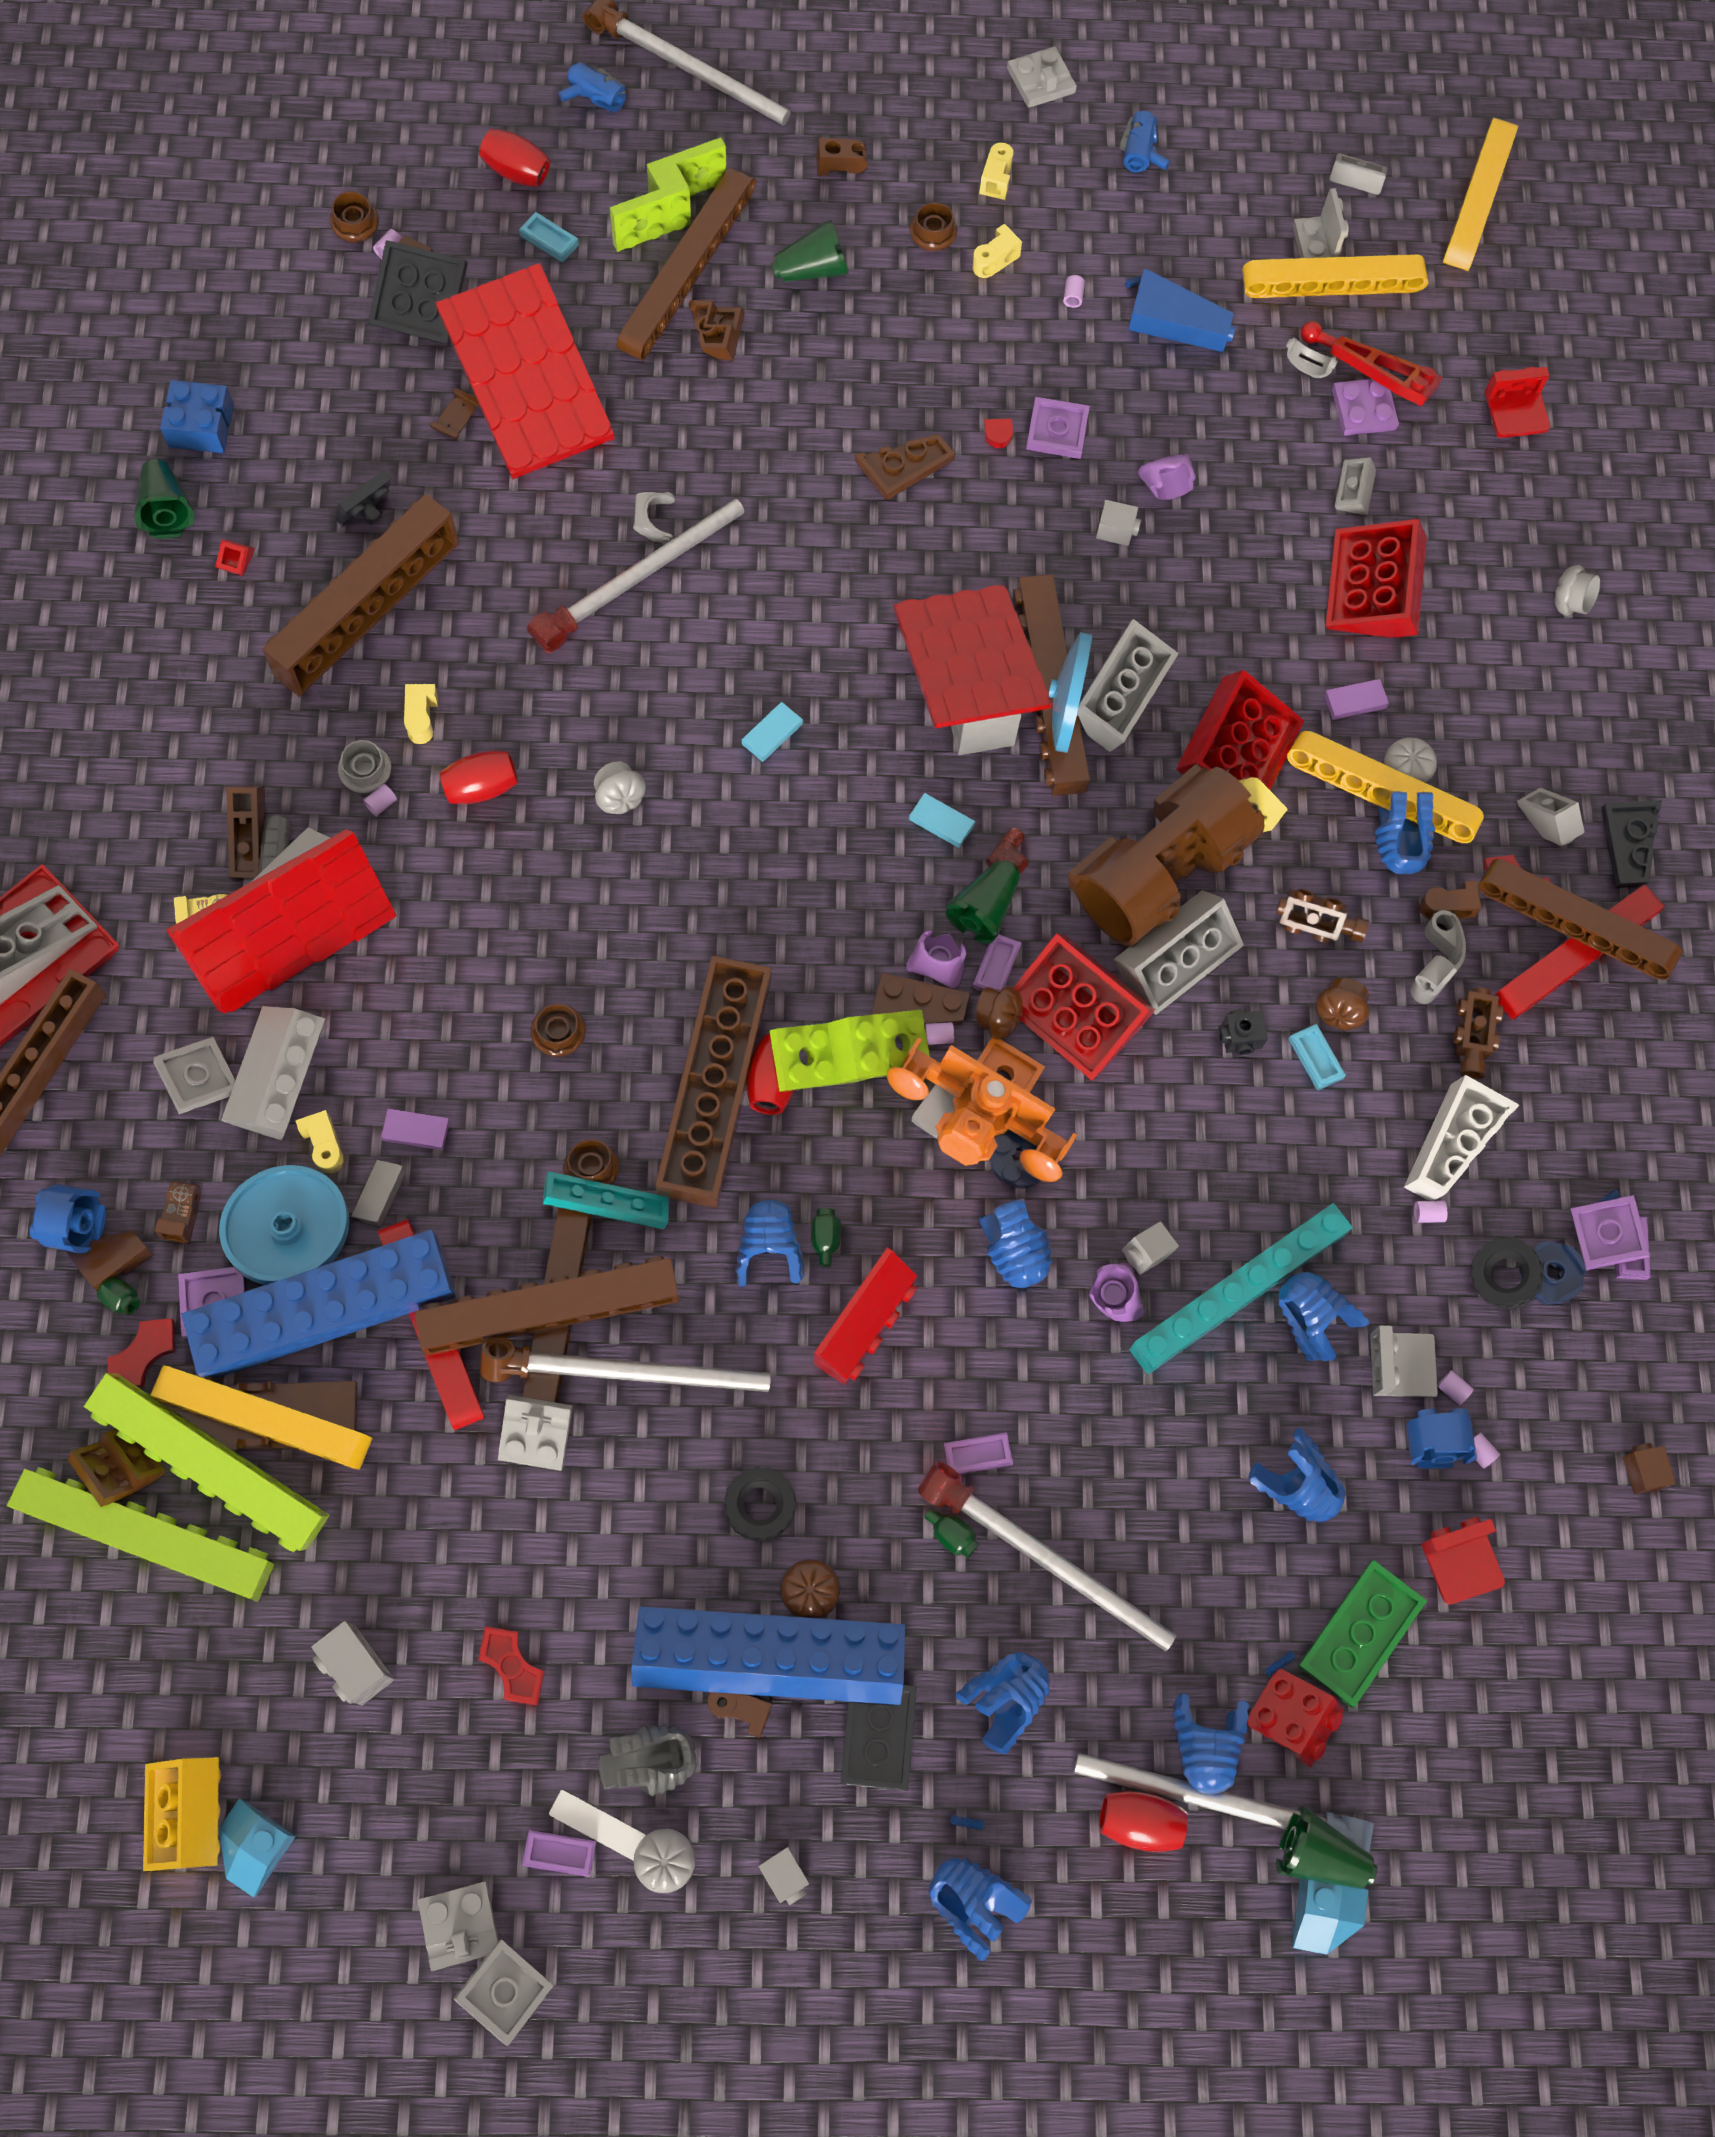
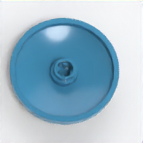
M1079 633L1065 658L1058 680L1052 679L1048 697L1054 698L1052 733L1055 751L1068 752L1084 684L1092 634Z
M296 1165L273 1167L247 1179L228 1199L220 1219V1242L226 1257L240 1274L251 1281L267 1285L332 1263L345 1244L349 1231V1212L338 1187L321 1172Z

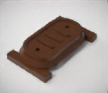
M455 388L453 394L457 397L450 401L438 418L437 423L434 421L430 423V427L457 440L459 433L473 415L476 406L480 407L476 397Z

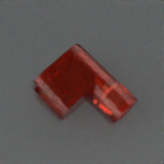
M1011 827L986 859L987 865L990 867L998 860H1009L1018 867V872L1021 875L1029 865L1028 859L1016 851L1025 838L1024 834L1019 829Z

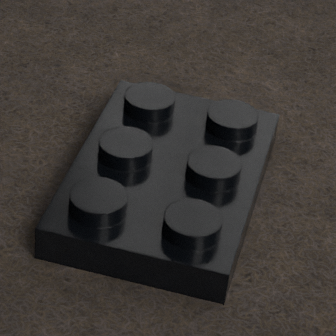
M903 1685L901 1705L848 1701L840 1784L908 1791L917 1686Z

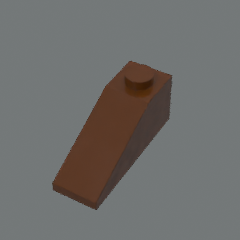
M234 785L226 787L229 878H255L259 874L260 846L262 844L261 833L263 832V824L266 817L265 786Z

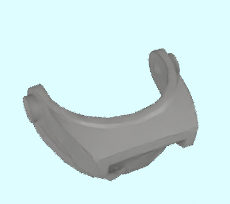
M1294 337L1290 338L1286 345L1288 347L1287 356L1293 366L1313 378L1326 377L1335 369L1338 363L1336 357L1320 354L1306 347ZM1300 355L1307 357L1323 366L1320 367L1318 365H1315L1301 358Z
M643 492L636 494L633 529L654 542L667 544L673 540L672 534L660 531L650 522L647 509L655 504H672L675 502V496L670 492Z

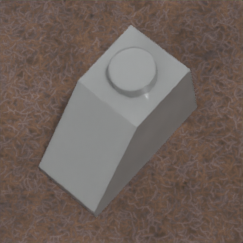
M1539 788L1517 801L1518 806L1541 837L1562 846L1571 843L1576 837L1585 833L1579 803Z

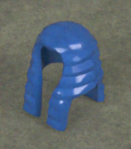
M1391 792L1390 811L1378 806L1381 823L1374 832L1377 836L1375 840L1378 845L1377 851L1381 855V862L1386 865L1387 869L1396 874L1417 873L1425 868L1427 862L1431 859L1430 852L1434 849L1432 842L1434 841L1433 834L1435 832V826L1432 822V792L1417 793L1419 829L1414 828L1410 820L1406 819L1407 792Z
M774 1199L762 1200L753 1204L745 1216L746 1222L743 1225L745 1232L741 1236L742 1243L738 1249L739 1255L737 1256L738 1266L735 1269L738 1275L737 1283L740 1287H744L749 1282V1267L752 1257L765 1252L786 1255L791 1282L799 1283L805 1276L803 1272L802 1251L800 1250L801 1244L796 1240L797 1234L793 1229L794 1223L791 1220V1207L786 1203Z
M1024 1199L1002 1204L993 1210L994 1213L980 1217V1224L989 1241L987 1255L991 1257V1263L996 1266V1272L1002 1274V1280L1008 1281L1013 1287L1026 1288L1043 1281L1047 1277L1050 1265L1053 1262L1050 1258L1052 1252L1049 1247L1050 1240L1046 1236L1047 1231L1035 1226L1029 1219Z
M1310 1272L1298 1273L1290 1277L1280 1288L1278 1294L1279 1306L1283 1309V1315L1288 1318V1324L1292 1326L1291 1333L1295 1336V1342L1305 1354L1307 1361H1317L1319 1359L1322 1361L1335 1360L1337 1354L1330 1345L1324 1330L1337 1315L1349 1327H1365L1369 1325V1321L1364 1317L1362 1311L1355 1308L1352 1302L1347 1301L1345 1295L1339 1294L1335 1288H1332L1330 1282L1324 1280L1321 1275H1315ZM1304 1321L1307 1326L1306 1335L1302 1328Z
M1296 1428L1293 1437L1297 1442L1292 1443L1288 1455L1298 1467L1284 1475H1278L1257 1462L1252 1465L1248 1477L1252 1485H1255L1259 1491L1266 1492L1270 1498H1275L1279 1504H1286L1290 1510H1294L1296 1515L1304 1517L1307 1521H1327L1335 1517L1341 1510L1346 1492L1341 1480L1336 1477L1335 1471L1330 1470L1329 1463L1324 1461V1455L1319 1452L1318 1445L1313 1442L1311 1437L1305 1434L1302 1428Z
M1017 1652L1007 1655L1003 1660H998L996 1666L990 1667L988 1672L983 1671L979 1676L973 1677L961 1690L956 1692L957 1700L963 1704H969L985 1690L986 1694L976 1702L975 1707L987 1716H991L994 1712L996 1713L991 1728L982 1738L983 1743L997 1753L1006 1754L1016 1744L1017 1736L1023 1734L1025 1726L1032 1723V1717L1038 1713L1039 1706L1044 1704L1045 1697L1049 1695L1048 1686L1050 1678L1048 1670L1037 1658L1023 1652Z
M1179 1694L1173 1704L1175 1711L1172 1717L1176 1721L1174 1728L1177 1731L1176 1739L1180 1744L1179 1752L1182 1756L1183 1774L1188 1779V1782L1198 1791L1210 1794L1223 1792L1234 1784L1237 1772L1236 1765L1239 1762L1238 1755L1242 1751L1240 1745L1245 1742L1244 1735L1247 1732L1249 1704L1246 1701L1238 1702L1237 1710L1227 1713L1225 1731L1215 1730L1195 1724L1190 1712L1189 1695Z
M952 1858L943 1862L937 1868L929 1885V1895L933 1906L938 1909L940 1916L945 1917L948 1924L953 1926L954 1934L960 1937V1941L967 1946L970 1952L976 1955L979 1961L986 1960L991 1947L968 1927L970 1923L976 1925L990 1941H995L1002 1932L1003 1925L990 1911L1003 1914L1017 1924L1025 1918L1032 1903V1899L1020 1889L1012 1888L1011 1884L1003 1881L998 1874H991L988 1868L981 1869L979 1863H971L969 1858Z

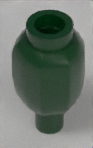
M829 1208L818 1209L816 1216L811 1222V1241L814 1250L819 1254L820 1267L831 1266L832 1254L839 1248L841 1241V1221L835 1216V1210Z
M117 1277L105 1280L97 1289V1298L115 1313L131 1315L140 1306L136 1289Z
M933 1508L925 1515L924 1518L934 1526V1535L937 1540L954 1555H963L969 1558L980 1543L975 1540L974 1530L955 1515L947 1514L942 1516Z

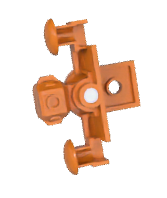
M918 1037L903 1062L904 1066L902 1068L892 1067L888 1070L887 1080L890 1086L899 1095L907 1099L922 1100L928 1096L929 1091L924 1083L925 1079L930 1080L955 1096L952 1101L955 1111L953 1113H944L936 1125L939 1135L937 1140L941 1151L965 1166L989 1160L998 1146L994 1136L1005 1134L1007 1129L1037 1146L1036 1150L1027 1149L1023 1150L1020 1154L1021 1165L1031 1176L1045 1182H1054L1062 1177V1170L1057 1163L1064 1158L1076 1139L1077 1134L1073 1133L1067 1141L1044 1127L1054 1113L1055 1108L1032 1095L1030 1091L1045 1066L1001 1039L992 1037L978 1060L973 1059L951 1045L943 1060L939 1063L918 1050L922 1041ZM1004 1070L1008 1072L1011 1076V1081L998 1074L997 1071Z

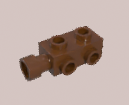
M1289 889L1287 897L1280 898L1276 914L1280 915V924H1284L1285 930L1294 934H1300L1301 930L1313 933L1312 937L1324 943H1328L1330 939L1337 941L1340 933L1350 936V940L1362 943L1369 925V920L1347 917V906L1343 905L1340 900L1331 897L1326 899L1316 897L1311 891L1306 889ZM1294 904L1299 905V906H1302V907H1304V908H1303V909H1296V908L1294 907ZM1325 913L1328 915H1332V917L1325 918L1322 914Z
M1474 988L1472 991H1468L1457 1003L1456 1015L1460 1016L1459 1026H1456L1454 1031L1453 1043L1457 1044L1456 1055L1465 1056V1060L1461 1062L1460 1075L1462 1077L1467 1075L1472 1079H1483L1486 1072V1063L1483 1061L1493 1051H1497L1500 1044V1034L1495 1033V1026L1502 1019L1503 1006L1498 1005L1499 996L1491 995V991L1486 988ZM1473 1012L1479 1015L1475 1019L1472 1017Z

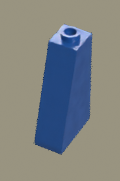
M1143 269L1129 330L1223 352L1226 342H1232L1236 326L1231 325L1234 313L1150 270Z

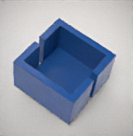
M171 380L166 399L168 407L165 406L160 426L168 448L224 453L229 433L227 427H230L234 409L227 386Z

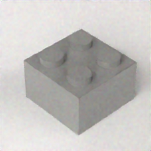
M347 1621L342 1622L311 1647L316 1653V1656L312 1658L314 1663L323 1674L327 1673L330 1677L334 1678L336 1683L332 1687L343 1702L347 1701L349 1704L355 1703L363 1706L395 1680L359 1629Z

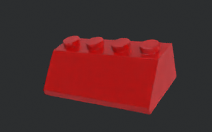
M888 1247L815 1351L814 1365L843 1385H846L849 1379L856 1381L865 1367L861 1363L867 1353L873 1355L883 1341L879 1336L884 1328L891 1329L901 1314L897 1311L901 1303L904 1301L908 1304L918 1290V1287L914 1285L917 1275Z

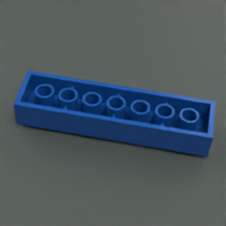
M431 1229L181 1313L196 1373L198 1376L211 1381L421 1310L426 1304L441 1303L456 1298V1293L440 1240Z
M639 1606L632 1658V1687L901 1705L904 1684L905 1624Z

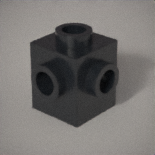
M1237 1009L1225 1016L1222 1024L1218 1027L1220 1043H1225L1226 1053L1236 1052L1237 1055H1246L1254 1052V1050L1263 1048L1268 1040L1263 1011L1247 1012L1246 1009Z

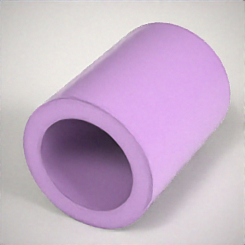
M389 229L373 246V249L382 259L386 240L398 243L402 237L395 230Z
M1072 275L1066 279L1063 302L1068 307L1076 308L1082 304L1085 280L1081 276Z
M383 784L366 797L363 803L377 817L393 804L397 798L391 789Z
M952 1022L925 1024L928 1045L954 1043Z
M1416 1201L1414 1203V1219L1416 1223L1446 1222V1202Z
M1452 1370L1437 1385L1441 1391L1459 1406L1474 1390Z
M1481 1432L1474 1436L1477 1452L1476 1461L1484 1469L1501 1454Z

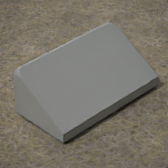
M1339 153L1334 162L1330 181L1378 195L1381 192L1388 168Z
M1371 457L1344 460L1335 502L1336 509L1360 515L1368 514L1376 468Z
M935 1084L913 1114L911 1122L937 1139L939 1135L936 1125L944 1113H953L955 1111L952 1103L955 1096Z
M377 1160L351 1217L381 1228L406 1174L404 1167Z

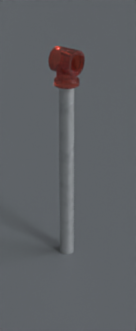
M737 499L727 503L568 609L561 605L552 616L549 612L538 614L529 622L527 626L528 633L546 653L558 650L565 643L567 633H574L578 630V622L744 514L742 504Z
M936 1461L918 1486V1492L925 1500L938 1507L948 1505L952 1508L951 1512L955 1515L961 1510L1165 1652L1170 1648L1176 1638V1634L972 1495L974 1488L970 1485L967 1487L961 1483L962 1477L951 1466L940 1461Z

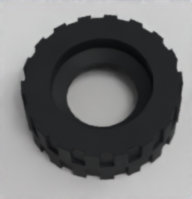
M1506 1237V1239L1496 1238L1494 1239L1495 1241L1487 1242L1481 1250L1477 1251L1476 1258L1471 1264V1277L1479 1295L1487 1303L1493 1304L1500 1309L1508 1308L1511 1310L1519 1306L1524 1307L1529 1301L1532 1302L1536 1298V1294L1540 1293L1542 1282H1544L1543 1266L1538 1254L1535 1253L1530 1245H1526L1524 1241L1514 1240L1512 1237ZM1505 1258L1514 1259L1519 1262L1524 1272L1522 1281L1516 1287L1509 1289L1496 1285L1491 1275L1495 1263Z
M760 1466L754 1467L751 1470L746 1469L742 1471V1474L737 1475L728 1486L724 1498L726 1518L733 1530L743 1538L754 1540V1542L763 1540L767 1542L774 1537L782 1535L791 1525L796 1510V1496L789 1480H786L779 1471L775 1472L773 1468H760ZM754 1489H767L776 1499V1510L766 1520L752 1519L744 1509V1500L747 1494Z

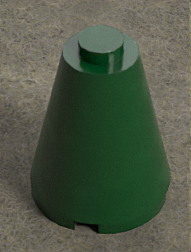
M832 220L824 222L775 254L776 261L771 262L776 279L782 277L783 282L844 276L849 273Z
M151 459L146 461L141 467L134 517L135 523L141 531L143 529L149 532V536L157 539H170L183 534V529L188 525L189 528L193 525L194 511L169 464L161 459Z
M998 860L948 902L945 907L947 908L945 915L950 923L963 934L966 929L974 933L975 937L973 940L983 944L993 943L1000 932L1020 880L1018 867L1009 860Z
M1300 1806L1298 1808L1300 1815L1292 1814L1279 1844V1848L1284 1850L1283 1860L1276 1858V1870L1279 1874L1363 1889L1367 1884L1372 1885L1376 1878L1378 1867L1374 1864V1857L1309 1809Z

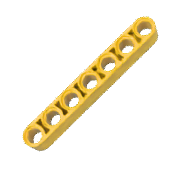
M1493 117L1442 263L1466 271L1469 270L1519 125Z
M1421 255L1252 260L1242 267L1245 294L1250 298L1413 293L1423 290L1428 285L1425 259Z
M1311 731L1301 732L1287 755L1289 763L1295 768L1389 811L1391 792H1407L1406 819L1417 824V793L1432 792V822L1435 826V832L1460 843H1469L1474 839L1484 818L1483 812L1477 806Z
M163 1365L150 1394V1397L166 1404L264 1438L269 1437L273 1441L360 1470L373 1439L360 1432Z

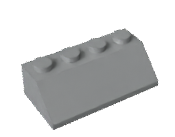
M1134 619L1128 624L1081 699L1077 711L1087 736L1109 752L1125 742L1179 654Z
M1202 890L1180 907L1179 913L1173 920H1166L1161 926L1153 928L1134 946H1130L1117 956L1114 961L1126 985L1156 1010L1153 1014L1157 1015L1243 947L1244 943L1224 898Z
M262 1006L221 1121L282 1141L325 1019L295 1008Z

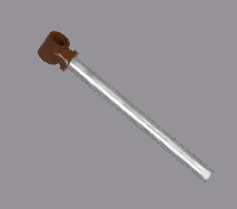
M594 0L583 13V21L592 32L602 34L607 30L616 39L622 35L779 124L785 125L791 113L790 110L628 21V14L624 11H618V7L613 0Z
M500 1336L491 1337L484 1341L481 1351L480 1374L490 1382H503L511 1377V1374L520 1375V1378H527V1372L761 1392H769L770 1373L532 1353L530 1352V1346L523 1345V1348L514 1347L511 1340Z

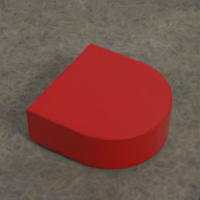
M1012 418L984 419L985 440L990 446L1004 448L1010 444L1013 436Z

